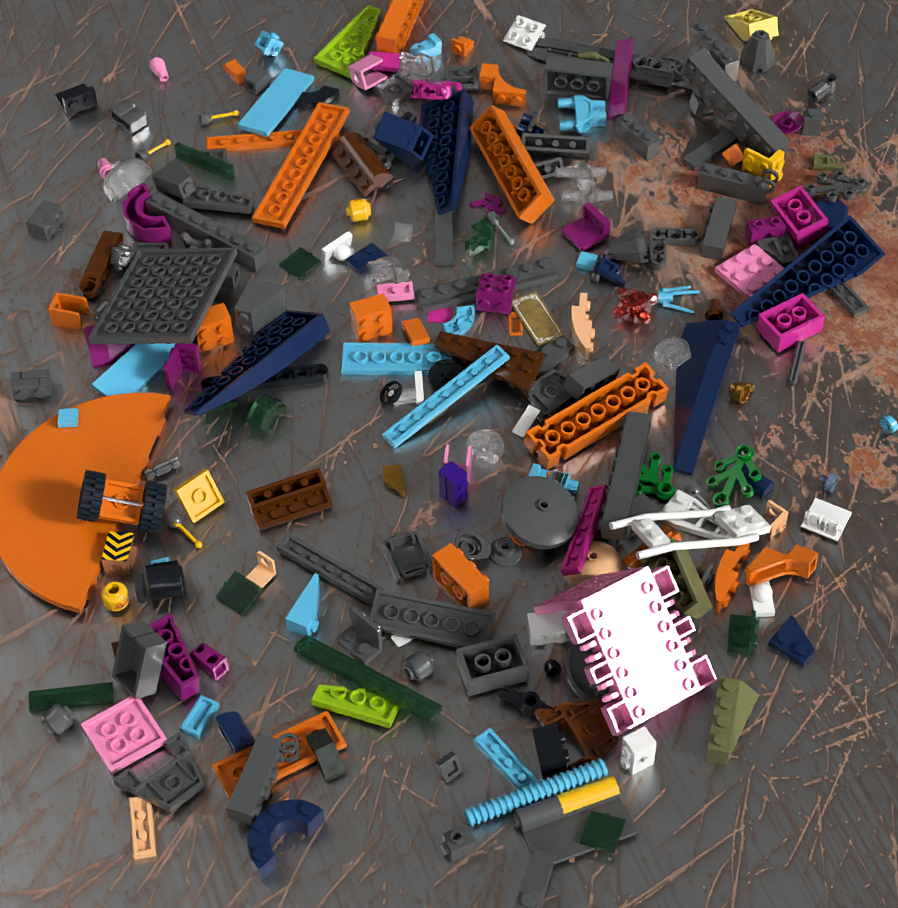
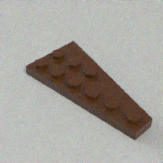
M440 331L434 342L435 349L451 357L456 356L462 359V362L465 364L474 363L498 344L509 355L510 359L489 376L508 382L512 388L518 387L522 389L526 395L529 394L545 360V353Z

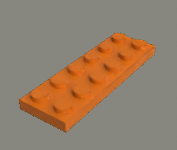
M324 711L271 736V738L278 739L282 734L292 733L297 736L300 748V756L296 761L290 763L283 761V763H279L276 780L317 761L306 739V736L326 728L338 751L347 747L343 736L328 711ZM285 738L282 740L281 745L285 742L295 741L292 738ZM254 745L212 764V769L229 801ZM297 750L291 754H284V756L288 758L293 757Z

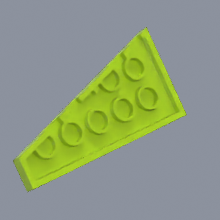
M368 4L314 57V63L352 79L348 66L363 59L382 16V10Z

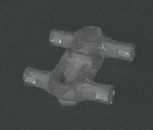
M577 161L569 167H555V178H570L574 191H561V202L572 201L583 207L588 202L593 205L598 201H613V190L602 191L596 189L593 177H606V167H591L585 161Z

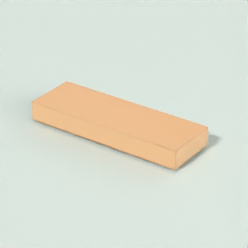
M139 797L129 798L134 860L155 857L157 855L152 803Z

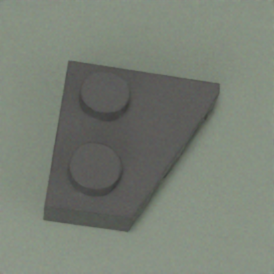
M789 235L756 241V245L782 267H787L799 257Z

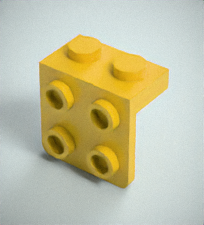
M746 148L743 154L741 172L761 176L764 170L772 169L778 173L779 182L783 176L782 167L785 163V152L778 149L770 158H767L750 148ZM765 174V177L768 179H776L773 174Z

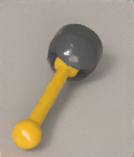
M234 110L230 113L213 116L208 112H200L199 121L201 126L210 124L211 120L215 118L237 117L239 111Z
M166 139L164 143L149 151L139 150L134 154L135 159L139 164H144L148 161L149 154L165 145L169 146L171 141Z
M177 511L171 512L166 517L165 523L171 528L179 527L195 543L196 548H201L202 542L197 541L181 525L183 522L181 515Z

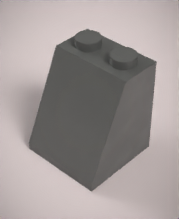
M250 278L234 308L237 332L255 337L265 326L287 310L284 286Z

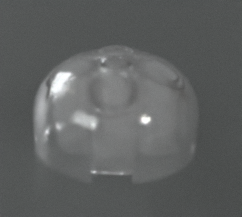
M128 158L121 163L116 161L110 166L112 170L104 178L103 190L109 200L115 204L133 188L146 181L154 172L145 161L139 158Z

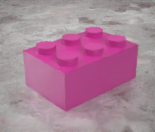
M802 186L771 200L772 215L774 217H782L786 226V233L798 248L829 232L827 217Z
M802 293L758 314L756 329L777 352H780L796 344L798 340H805L821 332L825 316Z

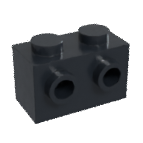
M557 724L533 728L532 731L542 776L566 771V763L570 762L568 749L563 750L562 744L566 743L564 732L559 731Z

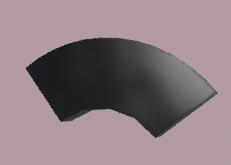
M324 85L315 92H302L296 101V107L315 108L318 102L328 104L339 95V89Z

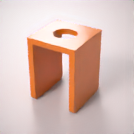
M56 292L48 308L52 325L77 330L82 329L79 314L89 315L90 313L85 297Z

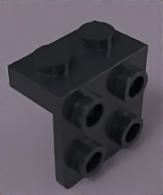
M85 84L64 90L55 95L67 116L98 105L95 89L93 86L87 87Z

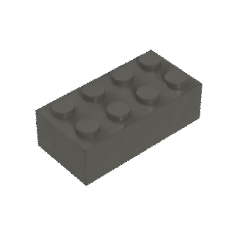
M548 55L544 67V93L570 97L583 95L589 99L609 101L613 63Z

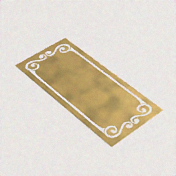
M537 291L513 299L512 307L537 346L552 342L562 335L567 337Z

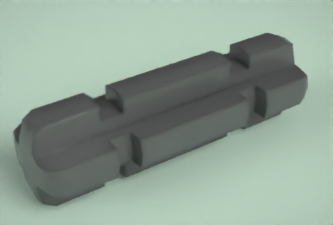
M599 254L598 260L590 274L591 282L594 281L596 283L599 281L601 275L596 273L595 270L603 256L608 259L607 254Z
M177 457L169 459V462L166 460L153 466V469L148 468L144 470V476L147 481L155 478L154 476L159 477L170 472L172 468L180 467V461Z

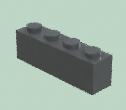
M522 133V143L529 155L589 158L590 137Z
M717 196L715 203H711L710 213L712 214H708L706 221L708 227H704L702 237L705 238L701 239L699 249L702 250L701 257L722 261L736 212L737 200Z

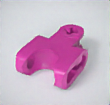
M411 81V84H413L411 98L443 100L451 97V85H454L457 91L462 90L461 84L456 81Z

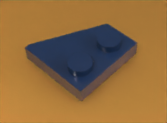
M370 243L345 259L346 265L356 274L369 270H378L379 266L383 265L394 266V260L374 243Z
M792 615L768 643L770 647L801 667L808 662L815 652V648Z

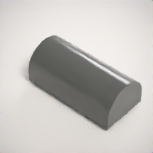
M561 157L535 163L543 179L566 173Z

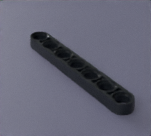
M324 364L284 368L269 378V381L261 383L250 391L324 382L329 376L328 368ZM317 371L325 372L323 375L315 374ZM299 373L306 374V376L302 378L298 377L297 375ZM281 375L288 376L285 380L279 379ZM215 377L203 379L201 381V390L203 391L204 387L208 384L213 385L212 381Z

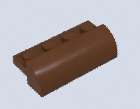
M350 132L340 137L339 139L342 143L331 152L348 177L365 197L377 186L382 188L394 177L363 136L357 132Z
M320 468L246 491L248 506L258 531H263L333 507Z

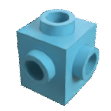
M262 30L254 45L261 49L260 52L264 55L276 57L284 43L276 33L271 32L270 34Z

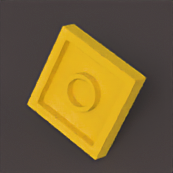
M203 469L173 489L192 523H195L225 502L207 469Z

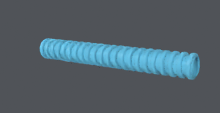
M598 758L596 762L592 760L590 764L587 762L585 766L579 765L577 769L575 767L572 768V771L568 769L566 773L560 772V775L557 776L555 774L553 778L547 777V780L542 779L540 783L536 781L534 785L528 784V787L523 786L521 790L509 791L508 795L504 793L502 797L496 796V799L491 798L489 802L485 800L484 804L478 803L476 807L472 805L470 809L465 808L466 820L471 827L475 823L480 824V821L486 822L488 818L492 820L493 816L499 817L501 813L505 815L507 811L510 813L512 809H519L520 806L524 807L525 804L530 805L533 801L536 803L539 799L544 800V797L550 798V795L553 794L555 796L557 792L561 794L563 790L569 791V788L572 787L574 789L576 785L582 786V783L587 784L589 780L593 782L595 778L601 779L602 775L606 777L608 773L607 768L601 758Z

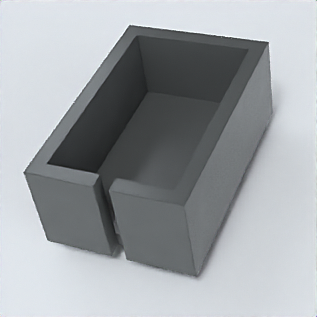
M144 620L122 625L112 671V677L134 699L156 693L167 644L159 634L154 633L153 629Z

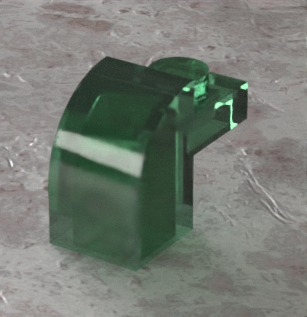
M485 218L471 225V238L465 241V254L469 258L480 253L482 250L488 254L494 248V227Z
M264 393L252 404L245 422L258 430L270 429L275 415L286 413L288 406L282 404L280 399Z

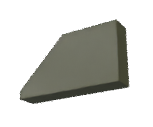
M596 52L578 53L579 59L610 63L609 59Z
M813 154V170L845 171V166L838 164L831 155Z

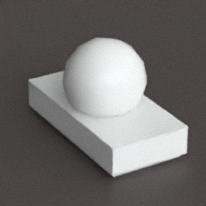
M348 231L323 247L321 260L325 263L335 257L339 261H345L351 255L349 246H351L353 235Z
M769 580L754 586L748 585L754 617L775 616L772 598L773 591Z

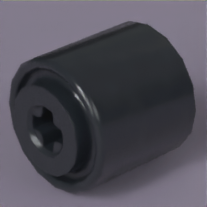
M178 560L145 566L151 601L184 595V589H186L182 565H179Z

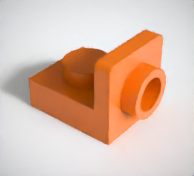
M462 36L458 39L452 38L450 40L451 52L463 57L474 47L473 40Z

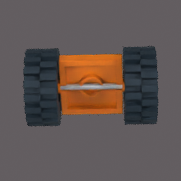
M86 470L80 491L77 519L97 522L99 517V519L137 525L138 530L158 533L165 509L167 485L149 481L146 482L145 486L108 480L106 479V473Z

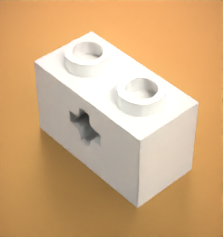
M645 726L623 737L620 763L625 770H629L631 775L654 764L657 742Z

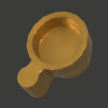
M733 382L729 388V396L743 404L749 398L750 392L754 391L755 385L748 382Z

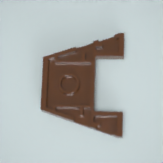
M599 699L577 702L561 707L555 706L549 709L541 708L534 712L542 727L563 720L585 756L567 767L570 771L574 767L577 769L579 765L585 766L587 762L590 764L592 760L596 762L598 758H602L621 736V734L619 736H612L601 711L603 705Z

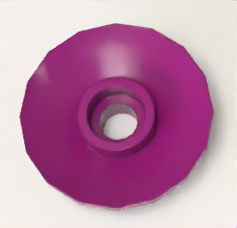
M793 110L782 111L771 120L784 135L798 131L804 124L802 114Z

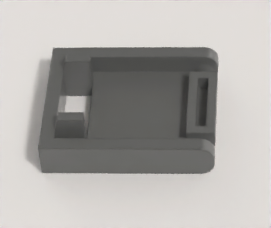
M419 530L381 541L382 550L396 582L401 581V575L405 580L427 573V567L430 572L432 571V560ZM411 541L412 546L394 551V546Z

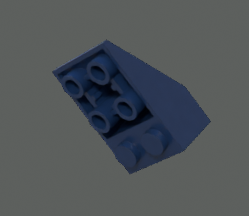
M384 112L372 138L412 168L423 161L434 135L419 124Z

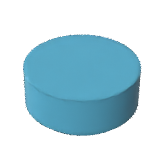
M886 414L880 419V425L887 433L893 434L898 430V424L892 416Z

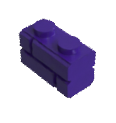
M449 461L439 470V496L445 501L448 500V503L453 507L464 503L468 498L467 472L461 467L458 468V465L453 461Z

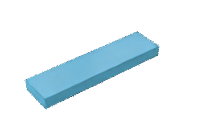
M488 728L473 739L474 744L515 789L521 790L523 786L528 787V784L534 785L536 781L540 783L491 728Z

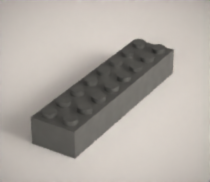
M704 49L688 57L682 79L704 101L705 105L715 113L716 117L721 119L728 130L732 131L737 139L747 148L767 158H770L778 149L785 152V158L791 141Z

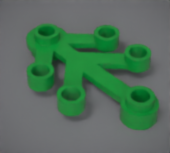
M741 444L736 448L734 455L714 463L716 472L720 474L708 477L706 479L707 486L710 489H716L719 486V482L728 479L723 491L713 496V503L716 508L729 505L730 500L728 497L737 479L743 496L745 498L753 496L754 490L748 484L742 472V468L746 464L751 481L757 482L762 477L760 470L755 467L752 461L755 453L751 446ZM736 462L733 468L726 470L728 465Z
M653 452L649 458L650 470L643 464L639 479L640 482H649L653 486H645L638 483L640 490H637L636 496L642 493L656 494L659 499L669 500L675 494V489L670 483L674 469L671 465H664L662 467L663 481L661 482L657 478L661 455Z

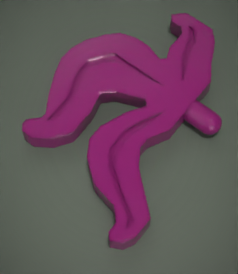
M487 192L484 194L485 199H479L475 202L470 201V206L473 208L485 207L488 210L487 214L491 211H495L496 214H503L506 211L505 207L500 208L502 205L501 198L496 195H488Z

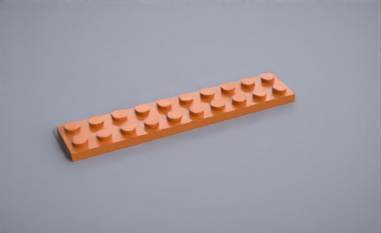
M318 102L252 217L254 223L282 229L286 228L350 114L348 107Z

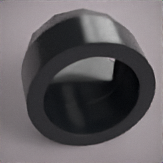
M549 659L544 664V671L547 677H555L562 671L560 664L554 659Z

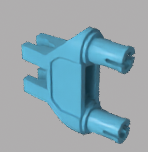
M574 95L573 98H558V109L573 108L575 111L574 120H559V131L584 133L592 127L606 126L605 101L590 100L583 95Z

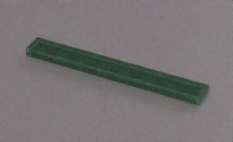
M307 634L294 646V651L428 723H431L442 711V705Z

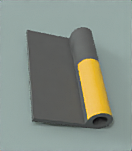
M612 775L516 809L515 815H512L516 828L520 827L532 853L536 849L556 855L554 864L638 834L637 828L620 799L619 787Z

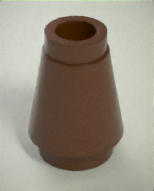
M711 299L705 313L707 321L722 320L723 312L718 299Z

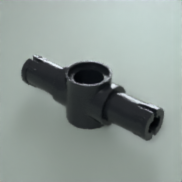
M503 686L499 694L500 699L515 704V707L521 709L522 715L527 718L535 717L534 712L537 709L553 708L545 704V701L540 700V696L534 691L520 693L507 686Z

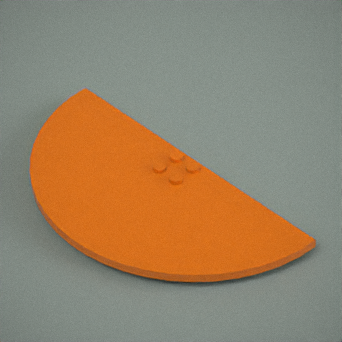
M125 393L86 401L71 407L78 408L79 410L78 427L59 428L57 414L32 431L8 457L0 471V558L11 575L31 593L60 608L82 613L86 601L91 599L97 585V578L103 566L101 559L108 532H119L122 525L121 522L99 519V517L97 522L77 519V508L85 471L106 473V479L139 485L143 471L149 461L151 449L166 421L165 414L171 402L170 395Z

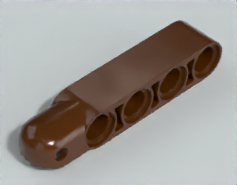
M103 231L79 285L80 293L86 299L96 297L101 286H104L113 266L110 263L112 248L117 247L118 244H123L122 233Z

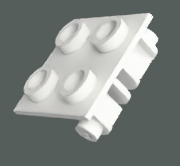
M518 15L503 42L532 51L537 40L544 38L545 33L543 30L546 25Z
M815 498L809 511H806L804 515L805 519L801 527L838 542L852 512Z

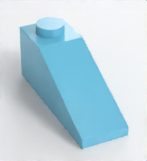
M315 573L285 618L287 630L305 638H309L312 632L315 633L319 626V574Z

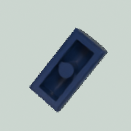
M744 464L742 472L748 484L752 486L754 494L763 499L774 488L775 483L764 475L757 482L751 481L749 469Z

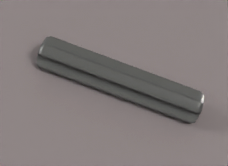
M798 340L796 342L787 378L788 385L795 386L797 384L806 347L805 341Z

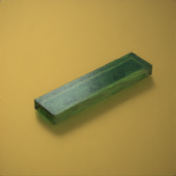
M177 142L174 145L176 158L230 181L235 178L234 165Z
M113 682L29 691L30 713L47 711L54 704H60L62 707L66 704L69 708L114 703Z

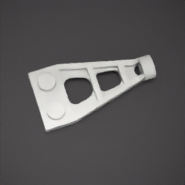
M678 490L660 512L689 511L690 509L706 510L708 508L696 498ZM715 516L702 517L695 524L686 522L683 519L659 520L674 529L711 540L733 538L715 520ZM707 520L717 526L714 532L702 528Z

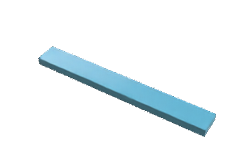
M498 344L382 433L383 438L394 449L508 361L510 359L509 355Z

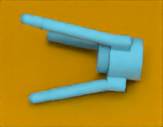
M690 285L659 289L658 303H663V307L694 314L693 310L673 305L669 302H673V295L698 294L700 291H680L690 289Z

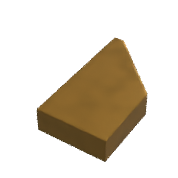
M402 464L382 466L384 485L389 489H394L404 497L405 487Z

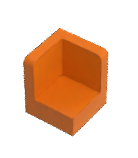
M737 142L722 154L732 167L743 160L744 150L739 142Z

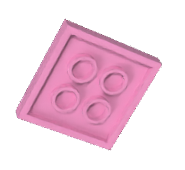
M753 244L716 266L715 272L747 300L785 268L758 245Z
M132 696L81 723L83 731L111 775L160 748L167 740L140 698L134 699Z

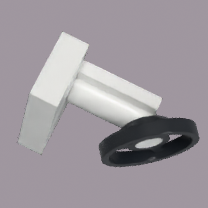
M414 371L415 388L402 389V385L397 381L387 383L381 390L380 401L384 405H416V407L424 401L422 371ZM394 384H398L399 388L397 389H389V387ZM386 390H387V391H388V392H387V397H388V399H387V402H384V399H383V398H384V394H385V392H386Z

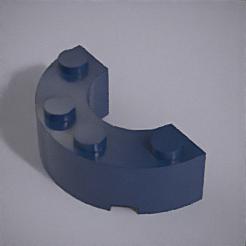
M284 800L270 805L255 818L249 829L247 847L252 868L261 881L278 867L276 854L272 850L277 839L290 832H301L310 837L325 822L322 808L304 800Z

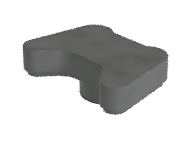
M182 232L180 235L184 249L211 248L212 242L209 239L199 241L191 238L186 232Z

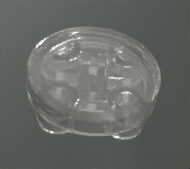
M682 338L666 339L659 343L653 351L656 364L662 368H667L668 371H675L678 366L689 360L692 356L687 341Z
M480 429L470 434L467 438L466 450L468 452V446H471V461L495 464L504 452V440L494 430Z

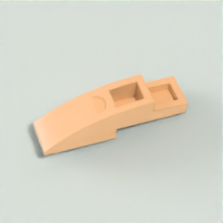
M580 293L579 306L572 305L571 332L579 353L585 360H589V353H593L594 342L590 341L595 337V328H592V321L589 320V314H586V311L590 312L591 301H587L588 293Z

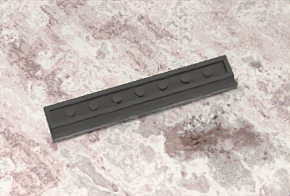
M550 257L488 272L495 275L516 277L517 281L514 291L559 280V274L556 272ZM481 274L416 290L415 296L420 308H422L423 314L476 301V291Z

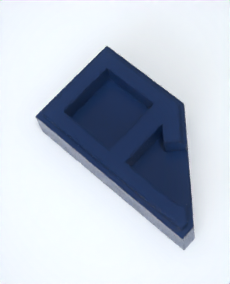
M603 256L595 272L623 288L626 282L622 279L619 265Z

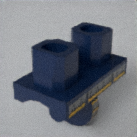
M534 111L533 116L523 113L516 133L521 137L522 133L544 134V127L540 123L535 124L539 113Z

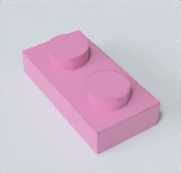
M412 281L377 285V295L384 293L388 302L414 299Z

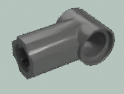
M832 72L824 73L822 80L807 90L809 99L815 102L827 94H833L836 91L837 75Z

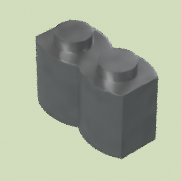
M124 99L109 109L110 118L130 134L147 124L146 113L136 108L128 100Z

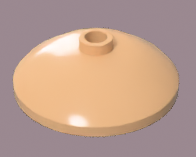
M592 540L581 574L565 577L573 586H576L598 574L621 571L623 568L622 559L619 553L609 544Z

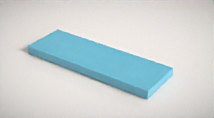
M285 68L237 124L238 129L268 137L293 107L302 92H305L312 84L314 76Z
M176 343L136 344L94 381L92 388L103 397L116 394L138 393L163 370L164 362L168 361L170 350L172 347L174 348Z
M343 343L341 375H415L414 371H422V375H429L430 368L436 362L444 359L452 360V357L435 349L434 343L412 346L411 343Z

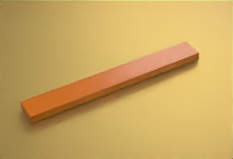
M302 130L271 132L268 137L258 134L206 137V150L226 149V151L294 146ZM340 131L333 143L341 142L339 139Z

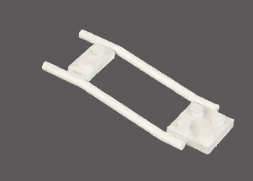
M730 505L706 510L645 513L609 523L611 530L632 526L631 529L649 547V549L636 552L638 560L674 550L744 545L758 541L759 535L769 533L771 526L750 505L731 509ZM715 516V520L733 538L670 543V539L653 521Z

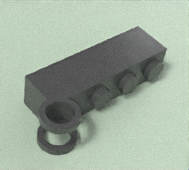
M703 162L698 174L697 189L763 205L767 194L774 191L779 175L772 169H766L761 176ZM765 174H773L776 179H768L765 177Z
M285 733L278 739L258 734L226 809L229 819L252 825L255 818L262 812L264 799L267 800L269 797L270 784L277 778L279 763H283V761L288 763L294 762L300 756L299 740L296 735ZM285 738H292L295 741L285 742L281 745L282 740ZM297 750L293 757L288 758L284 756V754H291Z

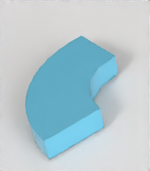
M474 304L456 307L454 318L442 324L443 331L457 335L466 333L474 321Z

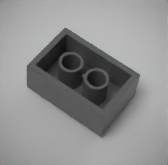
M517 634L457 649V664L468 696L529 681V666Z

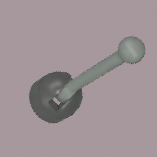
M495 211L489 212L485 216L484 221L491 227L496 226L508 240V244L513 245L515 243L514 239L510 238L499 225V216Z
M696 481L690 483L685 488V493L698 498L706 508L712 509L701 497V487Z

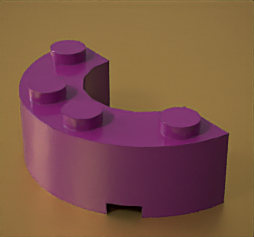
M142 183L133 188L122 205L128 232L135 239L145 243L172 242L171 229L164 215L158 217L146 215L147 207L145 201L151 197L146 184Z

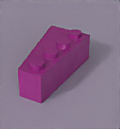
M172 613L149 624V626L153 629L154 633L159 634L167 642L160 676L177 697L184 701L199 692V676L191 657L187 653L185 643L180 637V632L174 623Z

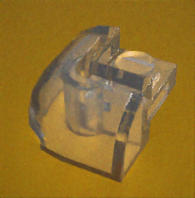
M403 51L399 54L401 68L397 73L400 78L410 82L412 80L429 81L434 75L433 57L420 52L416 56Z
M381 257L366 263L367 275L373 282L380 283L392 279L395 284L412 280L408 268L395 257Z

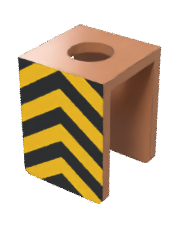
M108 532L101 559L105 574L131 576L137 553V547L132 546L133 533Z

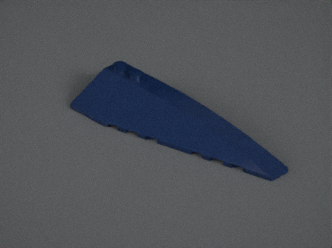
M849 215L731 312L730 315L737 323L741 324V327H745L756 322L758 314L802 293L807 298H810L862 275L880 260L885 253L854 218Z
M722 319L691 322L685 325L676 353L673 471L691 476L693 474L739 340L740 323Z

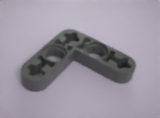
M692 228L652 229L649 237L650 267L657 271L665 268L666 245H698L701 238L700 231ZM677 235L679 236V238L674 239L671 236ZM660 247L662 250L656 251L653 248Z

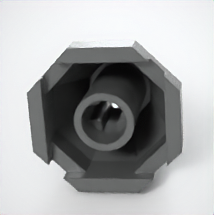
M756 30L751 35L741 51L740 58L743 67L752 72H757L758 69H762V72L775 64L769 33L764 30Z
M645 227L635 228L611 240L610 245H607L608 256L612 255V259L636 263L649 262V258L646 259L645 257L649 255L646 233L642 234Z

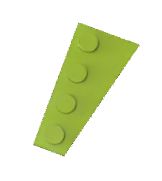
M318 685L311 699V705L391 728L405 698V693L397 692L396 695L387 694V691L378 690V693L366 692V689L361 688L347 690L346 687Z

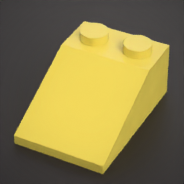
M754 9L725 16V20L743 41L748 42L756 30H764L769 33L770 40H772V37L778 36L777 16Z

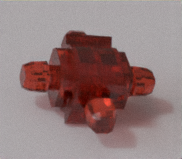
M637 287L631 290L621 288L619 290L621 300L618 301V307L611 310V316L614 319L623 317L626 321H632V324L638 322L645 325L649 324L651 316L648 312L651 311V305L658 302V295L656 293L647 295L644 291H638Z

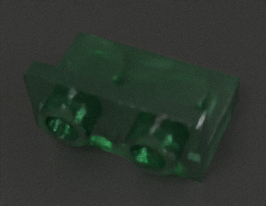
M752 610L751 616L730 614L727 653L752 655L753 648H757L758 635H754L755 630L758 631L759 618H756L755 610Z

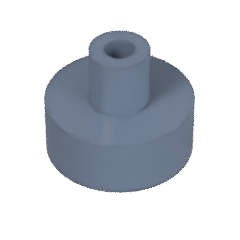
M833 472L828 477L823 474L821 475L819 482L825 484V491L833 492L839 475Z

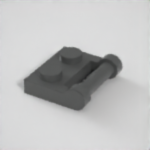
M477 66L444 68L445 81L467 83L461 84L462 89L479 91ZM451 85V90L457 91L456 87Z

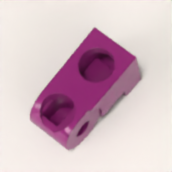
M204 642L189 653L194 663L209 673L210 677L216 682L230 670L226 657Z

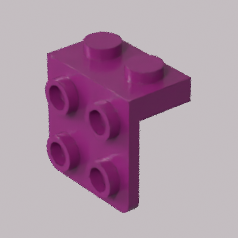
M588 202L583 205V217L563 227L562 234L579 250L584 251L609 238L611 222Z
M481 274L476 291L475 311L511 315L513 293L517 278L510 275Z
M176 343L174 348H171L169 359L163 365V372H165L166 376L165 383L169 391L174 390L182 371L201 373L202 364L198 345L193 343Z

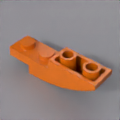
M750 543L738 545L734 552L726 549L720 560L713 591L714 610L719 613L722 607L728 605L730 594L732 592L735 593L739 587L738 576L742 567L741 563L743 560L747 561L751 554V550H749Z

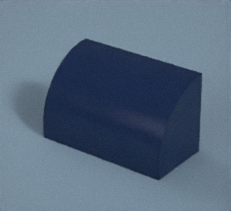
M231 711L216 716L218 729L233 754L254 745L255 739L238 712Z

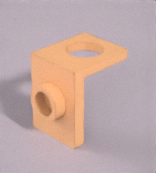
M768 500L765 513L776 519L770 525L771 529L767 536L769 539H772L777 532H782L785 528L788 511L773 501ZM771 507L775 508L778 511L779 515L775 514L772 511Z
M261 551L257 552L259 564L244 580V582L249 580V583L246 584L250 587L256 586L254 589L258 592L276 575L274 560Z

